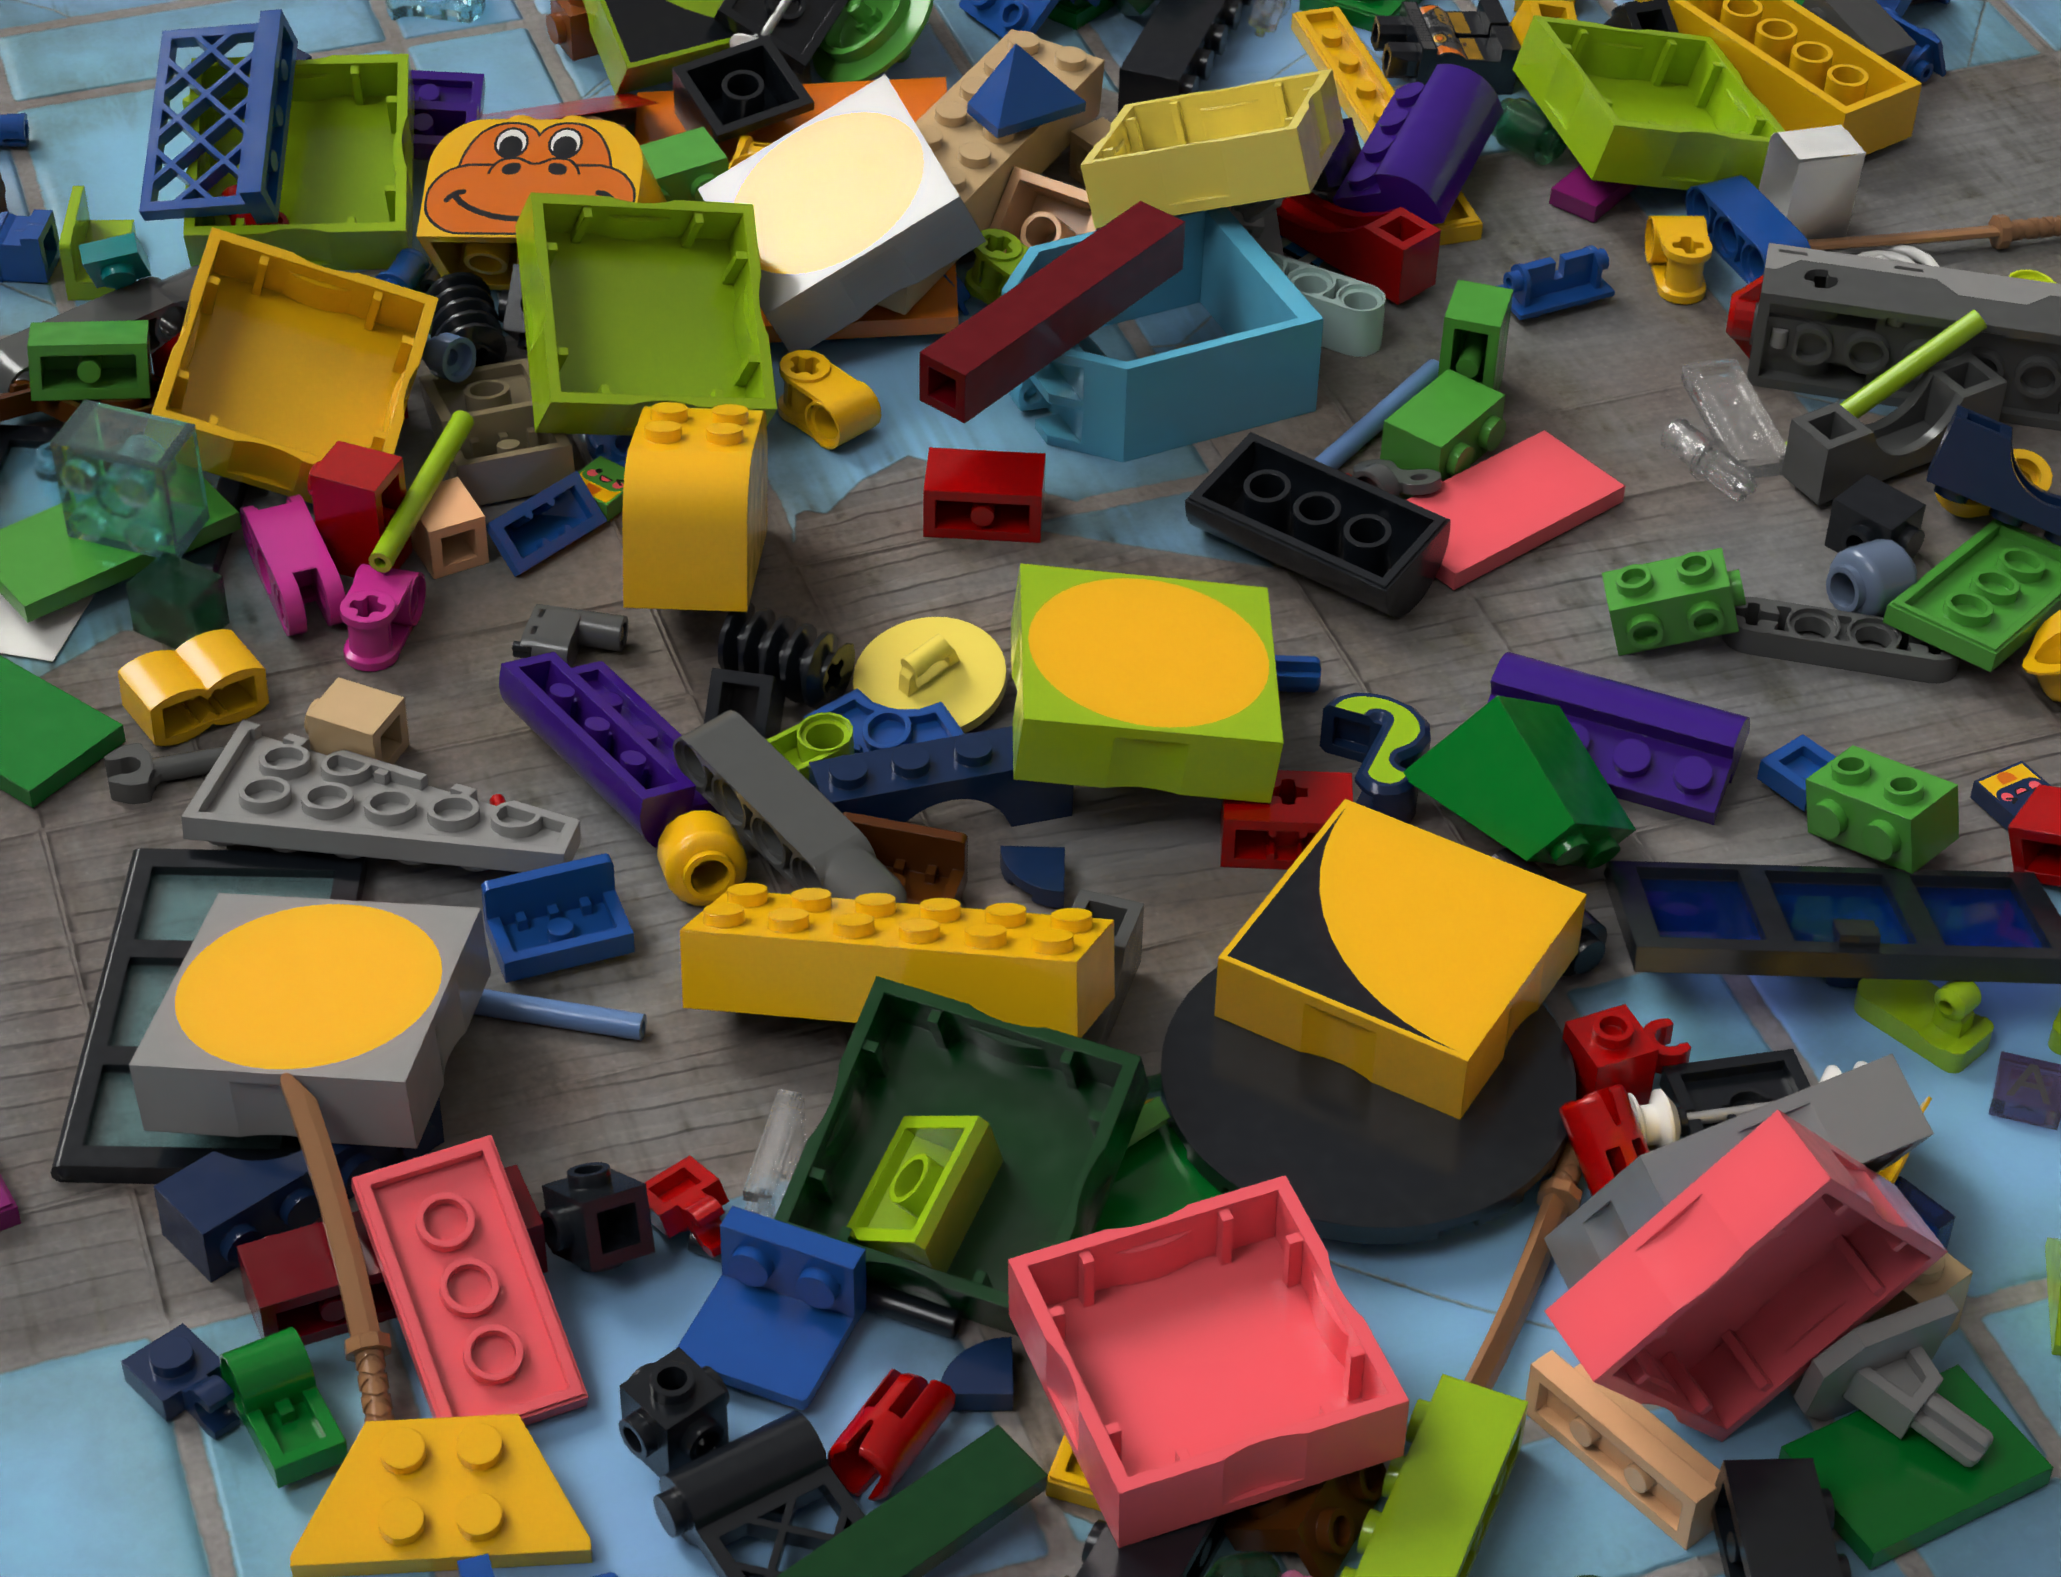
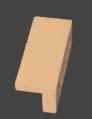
M1550 1350L1531 1364L1525 1401H1528L1526 1415L1683 1549H1689L1714 1530L1711 1513L1717 1487L1714 1485L1720 1471L1716 1466L1640 1403L1593 1382L1581 1363L1573 1368L1557 1353Z

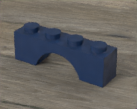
M1957 405L1929 466L1926 481L1935 484L1934 491L1950 501L1966 504L1968 499L1990 507L1989 514L2003 523L2021 527L2024 521L2044 529V537L2061 546V495H2056L2039 488L2022 472L2013 451V427Z
M1013 726L809 762V782L841 813L850 812L907 822L919 812L933 805L950 800L971 799L988 803L1000 810L1011 827L1069 817L1073 814L1074 785L1013 780Z
M440 1098L437 1100L417 1149L331 1143L348 1200L354 1197L351 1188L352 1177L427 1155L432 1149L444 1142ZM302 1150L271 1160H242L213 1151L153 1186L162 1234L211 1283L233 1269L240 1267L237 1246L262 1239L269 1235L280 1234L311 1225L316 1219L321 1217Z

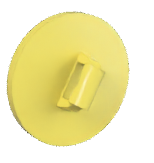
M948 617L918 618L889 628L867 645L858 658L853 673L854 690L858 688L872 702L889 708L921 709L942 702L964 733L981 725L995 712L1004 697L1007 686L1005 658L996 641L981 628L966 621Z

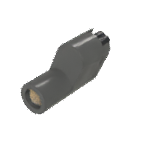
M536 604L525 627L521 641L513 642V657L527 658L555 652L572 668L581 647L622 652L628 637V617L625 615Z

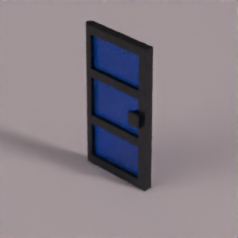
M1616 860L1608 861L1604 870L1607 890L1634 972L2061 984V916L2034 872L1918 869L1911 874L1896 868Z

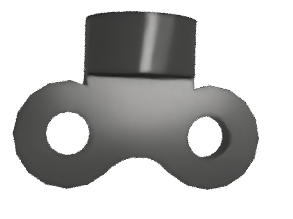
M1367 460L1356 464L1353 468L1352 477L1398 497L1402 492L1408 495L1430 494L1442 487V478L1438 471L1431 469H1400L1390 460Z

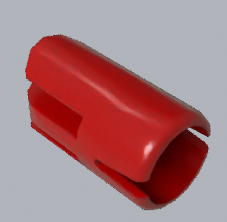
M1621 1084L1584 1095L1583 1098L1576 1101L1571 1100L1559 1108L1561 1119L1591 1196L1595 1195L1637 1157L1650 1152L1627 1091Z
M891 1369L828 1451L829 1466L846 1490L852 1495L859 1497L881 1476L868 1499L878 1501L888 1497L954 1409L956 1395L952 1388L938 1380H931L928 1384L927 1380L922 1376L911 1373L901 1374L896 1369Z

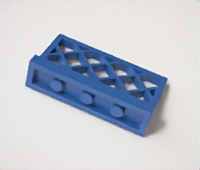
M282 9L260 11L259 23L162 31L139 213L144 221L251 213L257 224L278 222L298 40ZM254 42L253 51L237 65H234L224 56L238 43ZM200 47L205 51L185 69H182L175 63L177 48ZM215 62H218L228 72L206 90L195 79ZM241 82L248 89V95L233 109L229 110L218 100ZM188 86L199 97L177 115L170 109V101ZM212 107L223 117L200 135L190 124ZM235 127L243 134L242 142L224 156L213 145ZM183 131L194 142L171 160L164 154V147ZM206 152L217 163L199 179L194 181L183 170ZM228 173L237 179L235 196L212 197L207 192ZM175 177H178L188 186L174 200L158 201L159 191Z

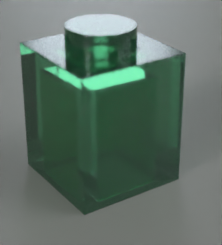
M166 551L126 583L133 631L171 648L177 649L183 643L199 634L223 629L230 623L223 576Z

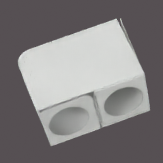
M1842 125L1773 133L1769 141L1759 191L1807 240L1845 237L1854 207L1855 195L1866 152Z

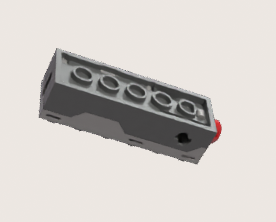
M1769 243L1764 274L1742 289L1732 293L1726 333L1749 358L1745 385L1847 399L1975 309L1985 321L1987 328L1935 365L1970 352L2008 381L1999 422L2061 431V284ZM1923 373L1880 404L1899 407L1913 392Z

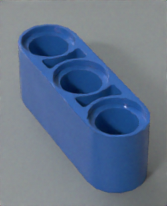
M1742 175L1692 186L1687 191L1685 198L1687 216H1704L1706 218L1707 231L1710 242L1713 245L1712 248L1747 284L1764 274L1769 243L1811 249L1806 237Z

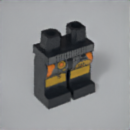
M1479 0L1477 11H1444L1436 5L1429 4L1419 7L1417 2L1402 1L1399 16H1375L1371 33V44L1374 51H1383L1382 70L1386 78H1407L1409 83L1421 82L1426 85L1437 64H1453L1468 68L1482 76L1492 86L1496 94L1513 93L1517 75L1512 69L1521 46L1512 27L1509 26V21L1499 0Z

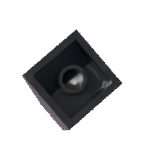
M768 35L672 68L675 115L686 131L704 126L716 143H721L814 110L813 99Z

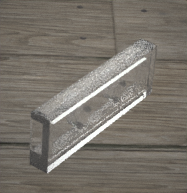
M1731 358L1683 364L1681 382L1736 481L1780 476L1786 444L1737 359Z

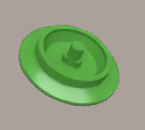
M849 0L813 56L815 70L828 83L869 81L885 72L896 62L902 63L906 61L911 54L910 48L922 33L929 19L934 0Z

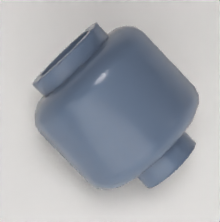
M1876 539L1849 547L1837 553L1831 562L1827 575L1826 591L1830 602L1837 610L1884 617L1887 605L1911 585L1917 583V569L1912 558L1902 546L1893 540Z

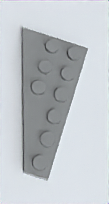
M244 719L237 727L181 816L183 839L208 841L216 846L240 844L270 847L275 851L284 853L301 850L331 853L345 859L360 857L397 860L406 865L432 863L461 866L469 871L493 869L526 872L573 860L581 843L580 820L515 800L504 802L498 806L478 801L477 789L458 783L450 788V792L428 786L427 774L347 750L325 755L310 750L309 739L290 733L283 738V742L262 736L260 724Z

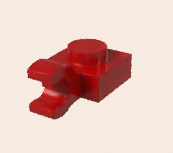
M689 1155L645 1182L651 1223L669 1239L679 1232L691 1231L700 1246L710 1257L714 1258L721 1254L720 1225L722 1221L719 1216L725 1213L722 1206L727 1204L729 1199L718 1177Z

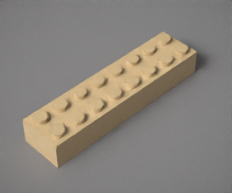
M1011 29L915 122L980 231L990 228L1014 166L1041 175L1070 145L1071 131L1092 122L1099 115L1104 59L1086 54L1085 51L1078 47L1062 46L1041 39L1029 31ZM1018 44L1086 101V110L1082 113L997 139L967 113V103L1012 47ZM960 258L922 281L888 296L876 305L906 315Z

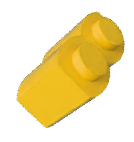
M228 629L212 630L199 634L183 643L176 650H158L146 653L131 660L118 670L122 705L155 746H170L186 742L203 733L212 724L226 725L245 720L269 704L265 668L237 635Z

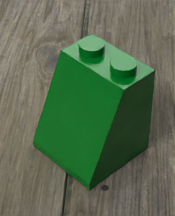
M1497 695L1403 771L1409 783L1526 861L1550 863L1557 866H1582L1593 869L1613 859L1621 850L1619 843L1636 831L1559 705Z

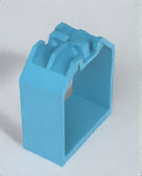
M1227 207L1175 215L1174 217L1185 221L1183 269L1102 327L1200 302L1228 336L1128 362L1084 352L1076 344L1011 390L1009 395L1020 411L1048 408L1052 415L1035 419V429L1046 444L1119 462H1127L1316 411L1324 318ZM1096 231L1029 247L1002 288V295Z

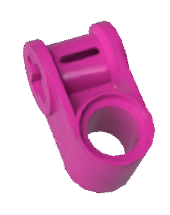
M367 564L359 566L354 576L353 584L340 605V616L348 626V639L345 642L343 651L344 659L349 666L360 671L374 672L384 670L398 660L399 654L413 626L418 624L423 613L426 581L422 572L391 568L390 571L382 573L374 570Z

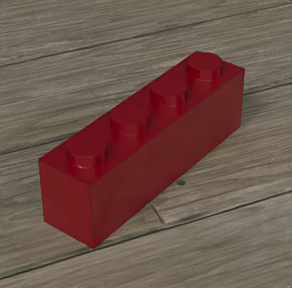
M517 1164L504 1168L540 1267L542 1272L546 1273L548 1272L543 1221ZM360 1210L352 1212L365 1260L378 1322L381 1323L397 1318ZM323 1221L280 1234L269 1235L262 1239L237 1246L244 1294L261 1338L293 1327L299 1334L303 1344L308 1345L349 1332Z

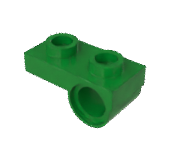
M293 1327L220 1354L222 1379L233 1390L235 1398L232 1399V1402L277 1488L343 1463L348 1454L346 1440L316 1386L309 1356L299 1334Z

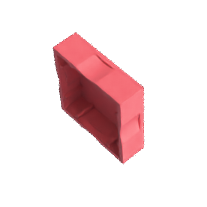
M1776 1110L1549 1306L1545 1313L1593 1382L1640 1404L1664 1407L1673 1413L1678 1422L1723 1442L1807 1370L1814 1358L1851 1330L1868 1320L1948 1251L1896 1185L1780 1110Z
M1286 1175L1188 1204L1184 1208L1153 1222L1132 1227L1102 1230L1008 1259L1009 1316L1118 1548L1404 1456L1409 1399L1365 1319L1354 1309L1340 1290L1332 1273L1328 1251Z

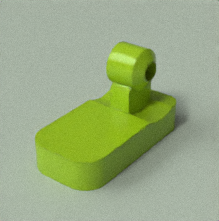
M1862 978L1858 983L1854 1000L1855 1012L1864 1020L1948 1073L1963 1071L1989 1048L1994 1028L1991 1020L1987 1017L1979 1016L1973 1011L1980 1005L1982 997L1978 986L1972 981H1948L1941 988L1928 980Z

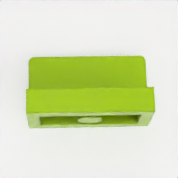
M85 186L72 187L59 241V252L68 301L94 300L115 291V288H96L82 265L80 244L132 232L136 235L134 220H90Z

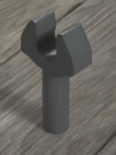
M141 743L121 746L104 757L111 799L127 804L148 803L152 801V795L157 788L156 785L160 782L208 774L224 750V747L220 746L153 757L143 748Z

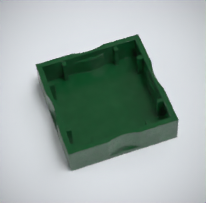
M876 976L840 1061L836 1088L823 1119L805 1144L774 1219L866 1249V1280L960 1310L964 1319L1019 1336L1009 1316L1008 1259L1095 1232L1150 1090L1142 1057L1050 1028L1027 1027L1007 1023L986 1015L970 1004ZM904 1116H980L990 1123L1004 1160L947 1273L914 1261L861 1246L853 1229L846 1227Z

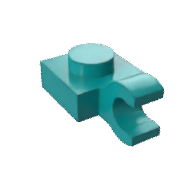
M134 232L79 245L82 265L96 288L108 287L117 290L129 286L141 278L151 276L148 255Z

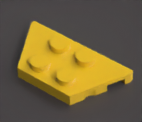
M519 1414L366 1421L290 1555V1568L293 1577H342L458 1570L457 1561L487 1553L492 1568L592 1563V1546L589 1535Z

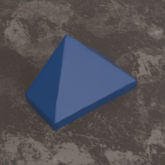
M1018 44L1012 47L967 103V113L997 139L1082 113L1086 110V101Z
M576 470L487 523L486 531L514 577L607 522V519Z

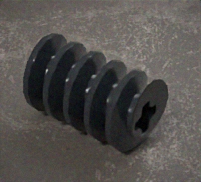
M455 272L444 275L435 281L426 292L428 295L439 298L429 330L431 338L446 332L468 338L473 342L476 349L475 367L503 362L507 353L506 340L503 336L493 298L491 297L490 287L484 279L470 272Z
M751 602L747 612L730 611L720 631L717 647L718 663L721 669L775 676L787 682L786 698L795 703H805L813 710H817L844 695L851 680L855 663V650L852 643H845L838 649V638L834 633L826 631L817 637V630L813 625L806 623L796 628V621L792 617L786 615L776 620L775 613L769 608H760L755 613V606Z

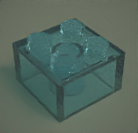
M84 399L50 442L68 537L178 562L210 519L195 424Z

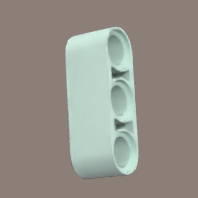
M1265 251L1324 318L1321 347L1354 357L1369 356L1380 349L1386 304L1385 293L1380 288L1290 257Z

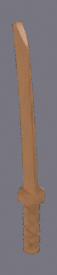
M1999 214L1992 216L1988 226L1810 239L1808 242L1811 249L1835 250L1989 238L1992 247L2005 249L2009 247L2012 241L2025 238L2027 240L2038 239V237L2061 236V215H2057V217L2046 216L2039 219L2037 217L2027 218V220L2016 219L2010 221L2009 216Z
M286 1072L280 1077V1087L305 1158L332 1255L350 1336L344 1342L345 1357L347 1361L355 1362L356 1371L359 1373L357 1378L359 1391L362 1392L361 1404L363 1413H365L364 1423L366 1421L395 1420L394 1414L391 1411L393 1409L391 1393H388L390 1388L388 1375L385 1372V1356L391 1354L392 1349L390 1334L380 1331L363 1252L331 1140L317 1099L294 1076Z
M1568 1139L1565 1150L1553 1169L1555 1172L1552 1173L1551 1178L1541 1181L1537 1196V1204L1540 1208L1503 1301L1464 1381L1493 1389L1523 1327L1552 1255L1544 1238L1581 1205L1583 1192L1577 1186L1582 1172L1570 1139Z

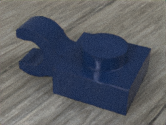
M183 1323L121 1361L125 1381L167 1422L186 1410L199 1423L202 1429L215 1440L241 1424L239 1417L226 1405V1403L235 1398L231 1387L222 1379L220 1358Z

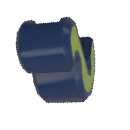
M1351 693L1334 698L1323 708L1320 747L1326 753L1362 763L1355 776V783L1362 790L1356 801L1357 804L1410 824L1416 814L1418 788L1409 783L1403 771L1430 750V724L1417 709L1388 696L1373 693Z

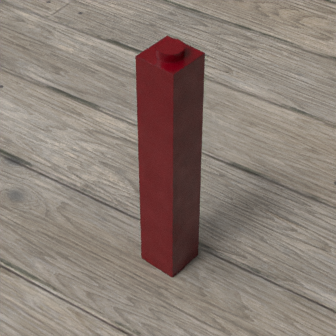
M1142 201L1136 203L920 351L919 400L963 423L968 422L1181 271L1184 258L1185 221Z

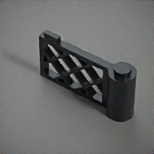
M792 1411L660 1476V1493L653 1498L658 1519L668 1535L672 1538L681 1535L690 1545L697 1544L718 1577H776L782 1573L778 1570L786 1544L815 1550L865 1516L829 1466L825 1449L814 1427L799 1411ZM822 1497L827 1500L839 1517L834 1535L792 1526L796 1510ZM782 1518L781 1523H779V1522H774V1521H776V1520ZM746 1535L775 1542L768 1568L736 1562L725 1546Z

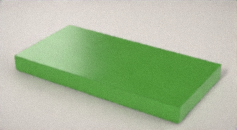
M166 459L160 460L0 529V594L27 623L241 529L239 512L195 468Z
M1994 519L1921 577L1917 583L1911 585L1887 605L1883 623L1992 672L2033 637L2045 620L2061 610V546L2016 526Z

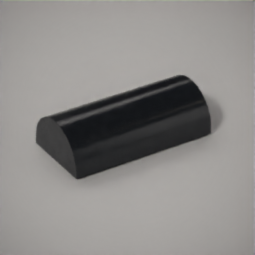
M1252 432L1242 440L1185 500L1186 516L1193 526L1395 618L1409 613L1430 588L1442 564L1450 535V519Z

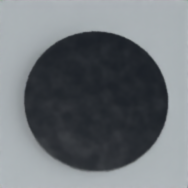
M1217 967L1203 977L1179 1005L1168 1026L1163 1043L1160 1072L1161 1100L1171 1117L1167 1119L1169 1127L1175 1130V1133L1187 1150V1159L1198 1172L1222 1194L1286 1175L1319 1237L1342 1242L1404 1244L1438 1239L1439 1231L1459 1227L1473 1222L1475 1226H1481L1508 1212L1523 1202L1524 1194L1543 1176H1549L1555 1168L1569 1139L1559 1113V1108L1571 1100L1576 1101L1577 1098L1573 1057L1568 1045L1562 1038V1031L1543 1004L1514 1031L1508 1041L1503 1060L1460 1120L1376 1085L1356 1071L1324 1057L1298 1052L1214 1016Z

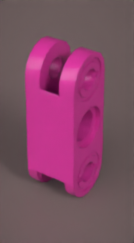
M300 494L289 496L286 499V504L260 510L255 508L254 505L240 508L241 526L249 555L286 635L293 636L307 632L304 604L313 601L317 602L328 626L344 623L340 616V605L346 597L338 570Z

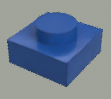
M1802 734L1761 759L1757 779L1802 811H1806V779L1836 758V756Z

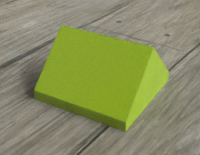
M904 1116L846 1226L853 1229L859 1244L947 1273L1004 1161L990 1123L980 1116Z

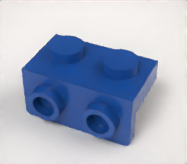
M599 854L483 882L481 885L485 931L506 983L635 952L634 932L615 890L614 865L609 854Z

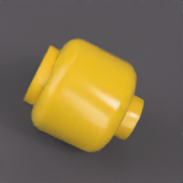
M693 810L679 815L666 825L658 841L657 858L668 888L681 901L694 906H708L726 892L728 887L744 882L748 860L736 829L724 816L712 811Z

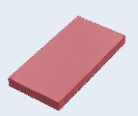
M1544 430L1442 481V487L1438 491L1430 494L1415 495L1407 499V501L1451 520L1447 549L1436 578L1452 590H1456L1622 503L1625 485Z
M492 1134L352 1177L351 1188L433 1418L519 1414L525 1426L587 1406L588 1393Z

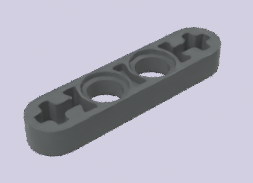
M1745 597L1746 605L1735 607L1739 631L1722 635V639L1727 646L1745 654L1924 683L1940 684L1950 681L1956 676L1961 659L1883 623L1884 617L1758 597ZM1797 632H1814L1824 636L1825 638L1811 639L1808 637H1804L1798 634ZM1872 641L1886 648H1870L1863 646L1859 642Z

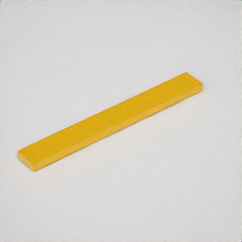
M1338 6L1292 13V31L1318 71L1333 70L1339 104L1348 118L1352 117L1355 129L1364 143H1366L1395 90ZM1462 191L1457 196L1445 221L1439 224H1432L1441 229L1440 246L1480 240L1482 237L1483 223Z

